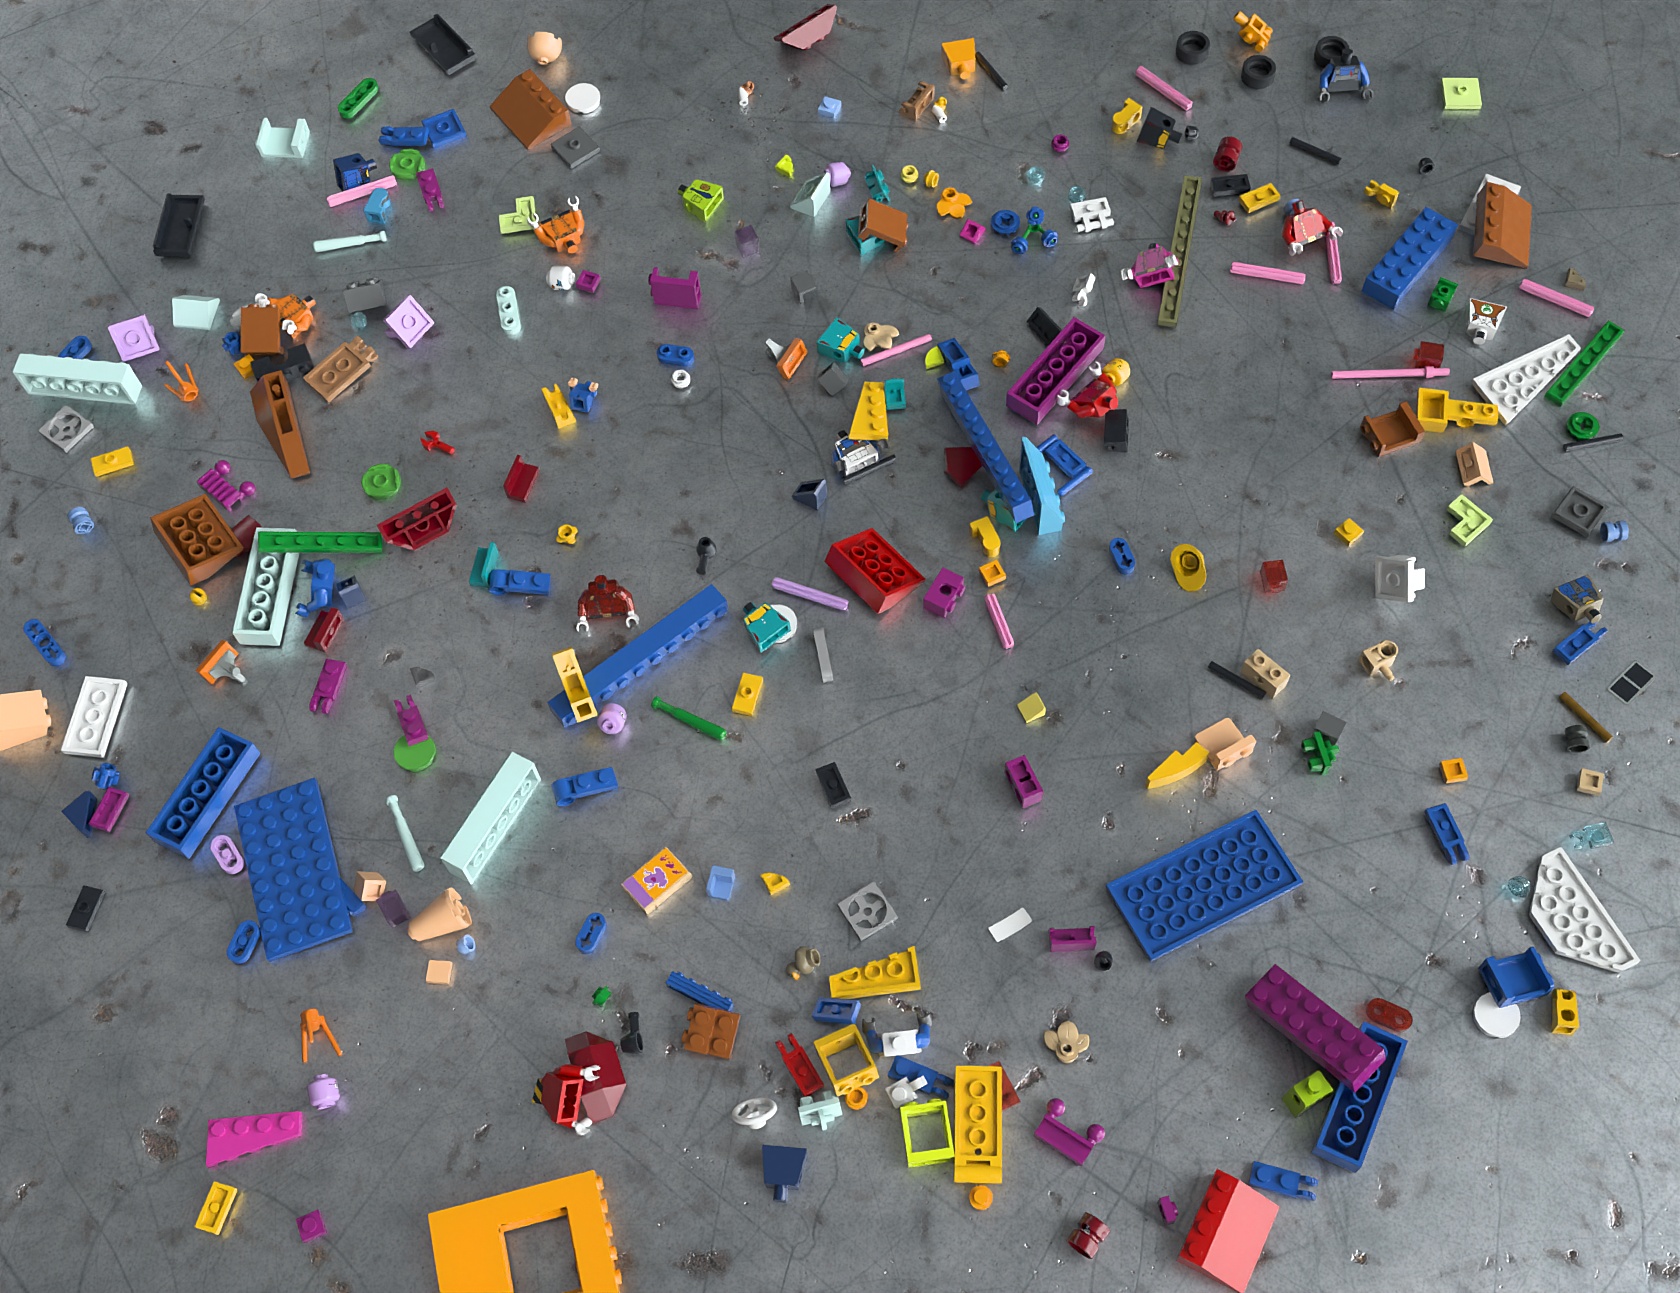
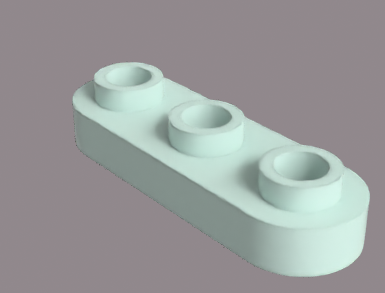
M503 286L496 293L501 326L504 333L513 335L521 329L516 294L512 287Z

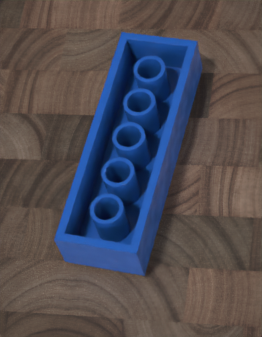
M1425 207L1369 273L1361 292L1394 310L1451 242L1458 224Z
M218 727L154 819L146 834L155 843L190 859L261 754L252 742Z
M1363 1022L1358 1029L1384 1049L1386 1060L1355 1093L1338 1080L1311 1151L1312 1154L1353 1173H1356L1362 1167L1408 1043L1407 1040L1367 1022Z

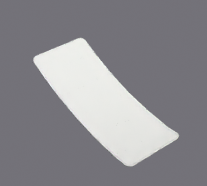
M1022 907L988 929L995 940L999 942L1031 923L1032 919Z

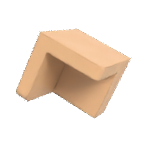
M357 871L354 893L361 901H383L386 880L378 872Z

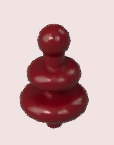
M1223 210L1221 213L1219 211L1214 212V217H1219V220L1227 226L1236 221L1235 213L1232 210L1228 212Z

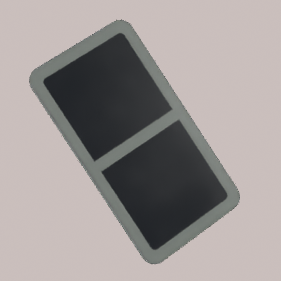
M1634 660L1607 687V690L1625 705H1629L1656 678V675L1639 661Z

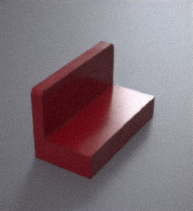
M521 455L516 456L503 487L507 498L526 503L540 470L537 466L525 464Z
M331 607L329 612L323 610L320 612L304 641L305 646L326 653L344 620L339 609Z

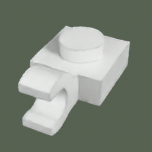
M1092 273L1077 277L1072 293L1074 295L1072 301L1079 300V308L1086 306V294L1091 292L1096 277Z
M924 1075L912 1082H909L908 1078L905 1077L886 1087L885 1090L895 1109L905 1103L916 1099L917 1095L914 1091L928 1083Z

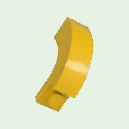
M570 646L551 653L577 722L597 716L572 647Z

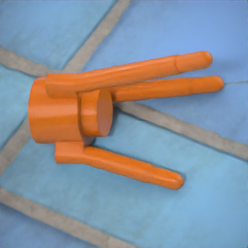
M166 361L165 364L179 382L178 391L168 384H164V386L178 396L181 401L185 400L188 402L194 400L198 395L199 389L194 382L189 365L187 363L184 364L190 383L183 382L173 366Z
M317 1009L303 1011L300 1014L302 1021L300 1023L302 1062H307V1034L309 1043H313V1032L320 1028L319 1025L322 1026L337 1055L341 1056L342 1052L330 1032L324 1016H319Z

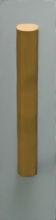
M1564 692L1559 696L1564 703L1606 742L1613 738L1568 693Z

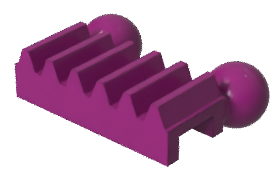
M219 460L215 463L214 470L211 468L197 480V484L230 512L232 510L231 505L238 499L242 501L244 500L243 497L253 495L256 488L252 482L245 481L241 483L239 491L235 490L232 485L230 486L227 481L219 476L229 473L230 464L225 460Z
M1053 1098L1047 1103V1114L1034 1132V1136L1037 1140L1043 1141L1045 1145H1049L1053 1150H1057L1060 1155H1064L1068 1160L1074 1161L1077 1166H1082L1095 1143H1099L1104 1139L1105 1130L1099 1124H1092L1087 1129V1139L1083 1138L1055 1120V1117H1059L1064 1113L1065 1104L1062 1100Z

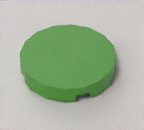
M403 149L400 150V153L397 155L395 153L391 157L389 167L397 179L411 180L417 178V172L424 171L425 160L419 151Z
M377 464L371 466L368 472L363 474L361 485L364 492L370 498L384 500L397 493L401 485V478L398 470L391 467V465Z
M405 735L399 738L393 753L396 762L402 769L418 772L432 764L437 751L435 743L429 735V739L410 747Z

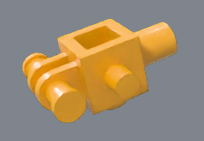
M1238 11L1233 17V20L1241 26L1238 35L1250 45L1255 42V50L1262 52L1270 40L1272 29L1266 27L1267 24L1256 14L1248 18L1241 11Z

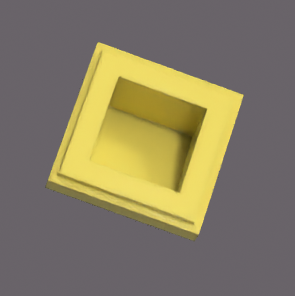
M1037 692L1017 704L1026 723L1045 715L1046 708Z

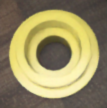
M912 165L905 166L900 174L901 179L908 183L916 181L918 179L917 169Z

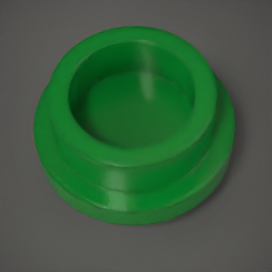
M608 986L604 988L599 987L594 992L592 1004H597L601 1007L612 994L608 990Z

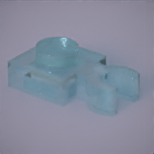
M1606 822L1585 826L1582 829L1583 832L1574 831L1569 836L1570 839L1578 838L1580 840V843L1574 845V849H1581L1585 844H1589L1590 849L1612 845L1614 842Z

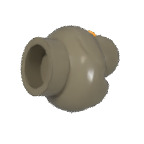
M799 947L795 951V962H791L786 966L787 975L797 980L800 973L810 974L813 972L814 968L819 966L821 962L819 952L815 948Z

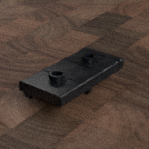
M439 14L433 15L434 18L410 31L411 37L422 46L448 75L476 60V54L473 52V49Z
M166 194L153 242L155 256H191L198 222L205 201L203 195Z

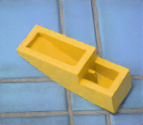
M1197 742L1183 755L1175 750L1147 777L1145 787L1147 789L1161 787L1188 776L1207 761L1209 752Z

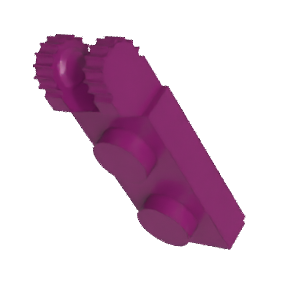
M431 168L417 172L419 185L429 211H434L433 201L438 202L440 209L444 208L443 197L434 169Z
M331 659L325 660L309 704L310 711L315 712L321 699H323L322 713L328 714L333 701L335 702L345 674L346 662Z
M411 694L406 696L408 705H410V708L406 710L402 709L403 707L399 699L394 701L409 747L429 739Z

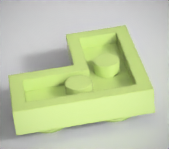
M533 196L515 198L517 212L499 215L501 234L534 229L533 226L527 224V217H529L530 221L535 222L533 213L536 214Z
M1462 494L1447 508V511L1461 521L1450 531L1449 535L1464 547L1493 521L1490 516Z

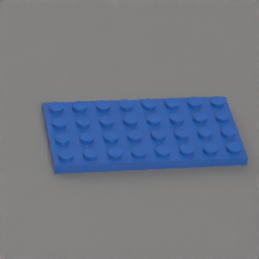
M314 777L235 805V814L266 959L271 962L352 933L353 928L345 902L340 873L317 779Z
M1254 810L1106 884L1105 888L1147 958L1152 962L1301 886L1303 880L1258 811Z

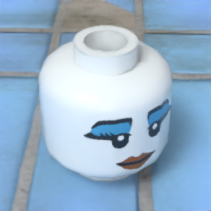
M553 266L547 272L546 281L553 290H569L572 284L575 283V274L567 266Z

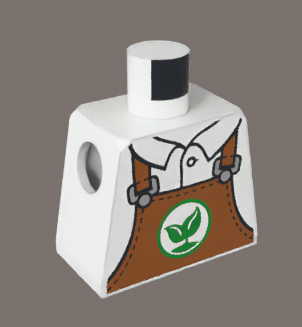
M1470 298L1465 310V333L1469 336H1474L1473 342L1475 344H1484L1485 339L1492 340L1507 306Z

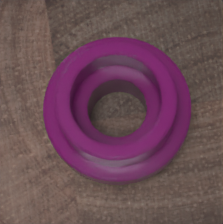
M1056 135L1051 141V147L1055 151L1063 152L1068 149L1069 140L1065 135Z

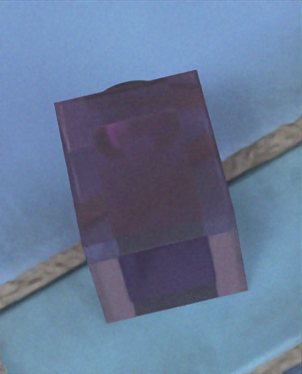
M752 225L735 231L736 245L743 258L760 252L759 239Z
M396 889L383 893L376 900L386 921L392 928L412 918Z

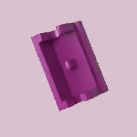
M1095 926L1074 929L1049 928L1050 952L1095 950L1097 943L1096 937H1094Z

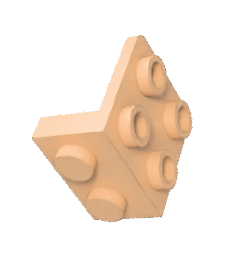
M1225 718L1195 735V741L1209 752L1208 759L1216 771L1223 767L1231 766L1241 757L1249 756L1254 751L1253 748L1256 743L1252 735L1244 738L1230 718Z

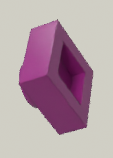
M583 270L576 282V288L594 293L601 280L600 275Z
M1169 1196L1159 1198L1157 1204L1164 1226L1174 1224L1176 1216H1178L1175 1202H1171Z
M319 1210L296 1219L300 1236L304 1243L327 1233L321 1211Z

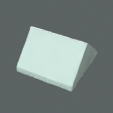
M825 172L806 180L789 207L815 217L830 193L829 173Z
M191 295L172 298L174 327L210 330L220 299Z

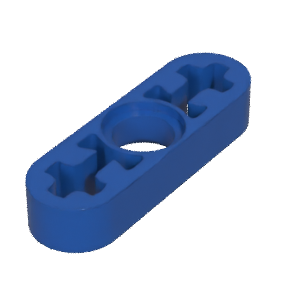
M31 619L24 624L23 631L44 659L51 666L61 665L65 661L66 655L44 625L37 619ZM36 627L39 634L36 635L33 632L32 628ZM43 639H49V643L46 646H40V642ZM51 650H53L56 653V658H53V656L50 654Z

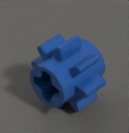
M238 331L227 333L225 338H222L224 342L222 346L225 352L229 351L231 355L241 354V335H239Z
M102 763L100 768L94 767L92 780L95 781L97 787L108 789L112 784L117 785L120 772L116 771V766L110 763Z

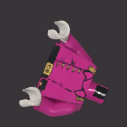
M1152 243L1148 246L1147 251L1138 254L1137 261L1132 268L1120 270L1122 280L1135 278L1140 288L1175 279L1172 267L1178 265L1179 261L1174 254L1166 252L1164 247H1159L1158 244Z

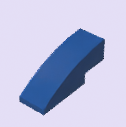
M952 338L938 343L937 346L949 372L955 371L965 390L980 386L978 373L970 364V357L957 340Z

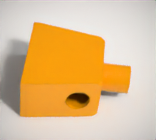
M974 38L941 43V57L951 75L960 74L962 79H967L970 77V72L975 71Z

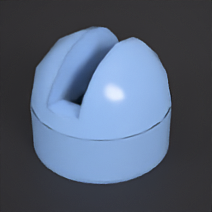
M470 935L460 937L456 942V946H458L457 951L462 954L474 951V939Z

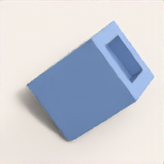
M712 865L706 887L708 897L726 901L730 899L735 880L734 869Z

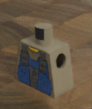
M1588 574L1554 588L1551 602L1573 621L1587 617L1591 623H1596L1602 618L1599 611L1603 597Z

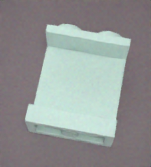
M263 118L262 125L259 126V136L256 138L255 146L259 150L261 157L303 158L310 131L305 119H298L296 128H276L270 126L267 118Z

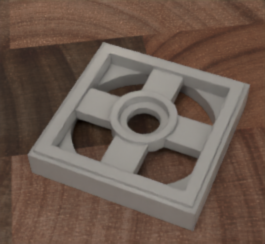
M65 405L38 432L67 453L94 426L87 419ZM66 415L74 417L69 423L61 421ZM81 422V429L79 432H76L75 427ZM55 426L59 429V432L52 438L50 430ZM65 427H70L68 432H63ZM64 437H71L69 440L61 441Z
M872 882L837 904L860 941L898 919L897 914L875 882ZM871 893L877 895L879 900L870 904L865 901L863 896ZM855 901L860 909L858 913L850 917L848 913L849 906ZM885 907L887 910L886 916L880 923L876 917V912ZM866 908L872 910V913L868 916L863 913ZM864 920L868 921L872 928H862L856 924Z

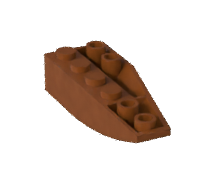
M282 370L263 375L250 391L257 422L291 479L310 474L288 382Z

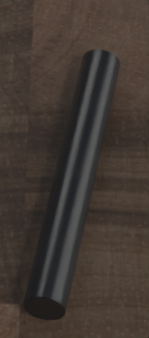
M979 51L976 52L975 58L1002 90H1006L1008 84Z
M1292 137L1289 144L1339 165L1341 162V157L1295 137Z
M1619 433L1567 443L1563 445V449L1567 452L1623 441V435Z
M893 454L842 477L843 484L846 485L896 462V456Z
M1210 662L1208 666L1210 670L1261 699L1266 695L1267 692L1217 663Z

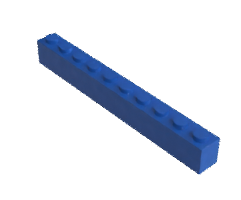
M955 371L937 378L944 401L1015 523L1034 516L1029 495Z
M712 584L584 675L583 678L594 707L600 702L608 700L618 689L626 687L633 678L641 676L651 665L659 663L662 657L674 652L684 641L692 639L695 633L701 629H706L713 620L722 617L728 610L727 600ZM565 690L547 702L550 711L564 728L577 722Z

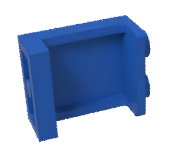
M1529 947L1522 954L1496 960L1494 956L1486 958L1478 967L1499 1008L1547 996L1555 987L1551 974L1547 972L1542 957L1534 947Z

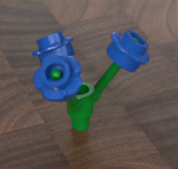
M1032 207L1031 210L1027 211V229L1022 237L1018 236L1011 241L1013 252L1023 254L1027 251L1028 242L1026 237L1030 232H1041V241L1045 247H1052L1057 243L1058 233L1050 229L1045 231L1039 225L1043 222V217L1045 216L1044 211L1039 209V207Z

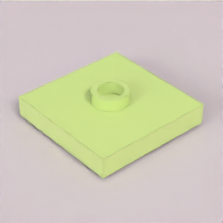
M1478 78L1441 79L1444 109H1481L1482 102Z

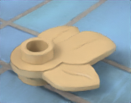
M869 323L864 328V347L868 351L873 350L876 346L891 349V337L898 336L899 332L891 325L881 326L878 323Z
M1065 1021L1061 1023L1057 1032L1045 1030L1044 1041L1049 1049L1055 1051L1057 1058L1061 1062L1071 1063L1078 1057V1053L1088 1048L1089 1035L1078 1034L1076 1025L1071 1021Z

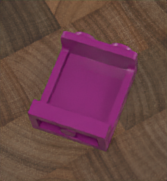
M658 267L653 268L652 274L650 273L648 277V284L651 285L650 294L653 296L654 304L698 309L702 295L698 271H690L689 279L659 276Z

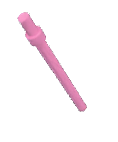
M1425 366L1423 369L1332 371L1331 378L1414 376L1434 378V376H1449L1450 369Z

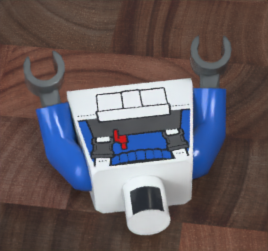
M842 430L836 435L839 441L835 443L831 465L836 470V474H839V471L842 470L844 476L877 462L878 451L880 454L884 453L883 449L890 448L887 439H880L878 441L849 439L846 430Z
M928 1011L927 1015L923 1017L920 1016V1012L917 1013L919 1029L876 1033L875 1018H871L872 1022H865L862 1019V1032L866 1035L870 1051L878 1053L879 1057L921 1052V1048L927 1047L930 1042V1026L932 1025L930 1012Z

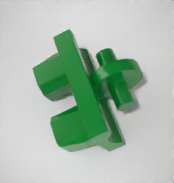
M1320 731L1314 732L1311 738L1302 740L1301 743L1304 754L1314 752L1315 757L1308 758L1307 760L1309 771H1320L1321 775L1328 774V769L1332 766L1331 762L1336 761L1335 755L1339 753V747L1337 745L1331 746L1329 740L1323 742Z

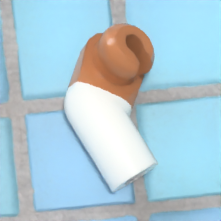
M747 81L738 89L737 93L741 106L748 104L747 97L753 92L754 84L751 81Z

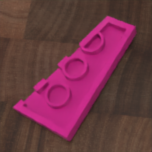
M294 1111L208 1120L206 1166L210 1168L225 1160L230 1161L236 1159L237 1156L249 1152L253 1153L259 1151L260 1148L269 1145L273 1146L301 1136L302 1113Z

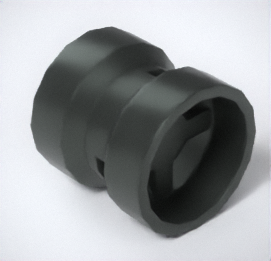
M1572 725L1565 728V736L1569 740L1567 742V750L1569 752L1581 753L1590 749L1589 741L1586 739L1588 735L1586 726Z

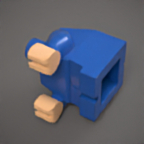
M571 378L568 382L570 386V409L588 413L592 406L593 398L597 396L598 384L591 383L590 381H587L585 384H577L578 380Z

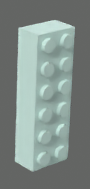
M20 354L13 370V374L26 392L34 395L136 404L142 388L141 383L129 364L123 362L112 363L89 359H72L70 357L61 358L51 355Z
M256 527L232 633L239 644L280 646L299 553H258V531H297L296 529Z
M514 752L503 760L501 769L497 775L495 774L491 778L487 790L480 794L475 808L468 812L466 821L462 827L456 830L450 845H447L442 851L441 860L450 874L469 884L473 883L541 780L533 762Z

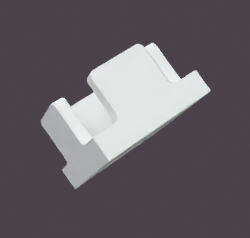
M1414 556L1375 557V597L1402 602L1414 601V591L1424 589L1425 569H1414Z

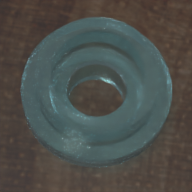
M1033 167L1028 170L1027 177L1032 184H1040L1045 179V171L1040 167Z
M1075 186L1069 191L1068 199L1072 203L1083 202L1086 200V192L1082 187Z
M360 311L351 315L352 327L364 330L367 325L366 316Z
M1516 876L1509 880L1508 888L1513 895L1526 897L1530 893L1531 885L1526 878Z

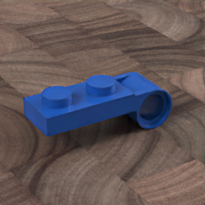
M495 569L490 573L489 592L499 596L505 595L507 591L548 595L550 574Z
M609 767L556 780L551 784L557 806H567L573 803L575 798L617 789L618 784L613 768Z

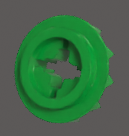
M1574 413L1567 421V430L1571 432V436H1577L1578 440L1581 438L1585 440L1594 438L1599 432V422L1589 413ZM1584 422L1585 429L1581 430L1580 425Z

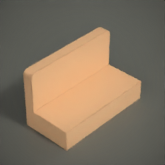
M1472 442L1456 450L1464 485L1470 486L1480 480L1489 485L1493 483L1486 451Z

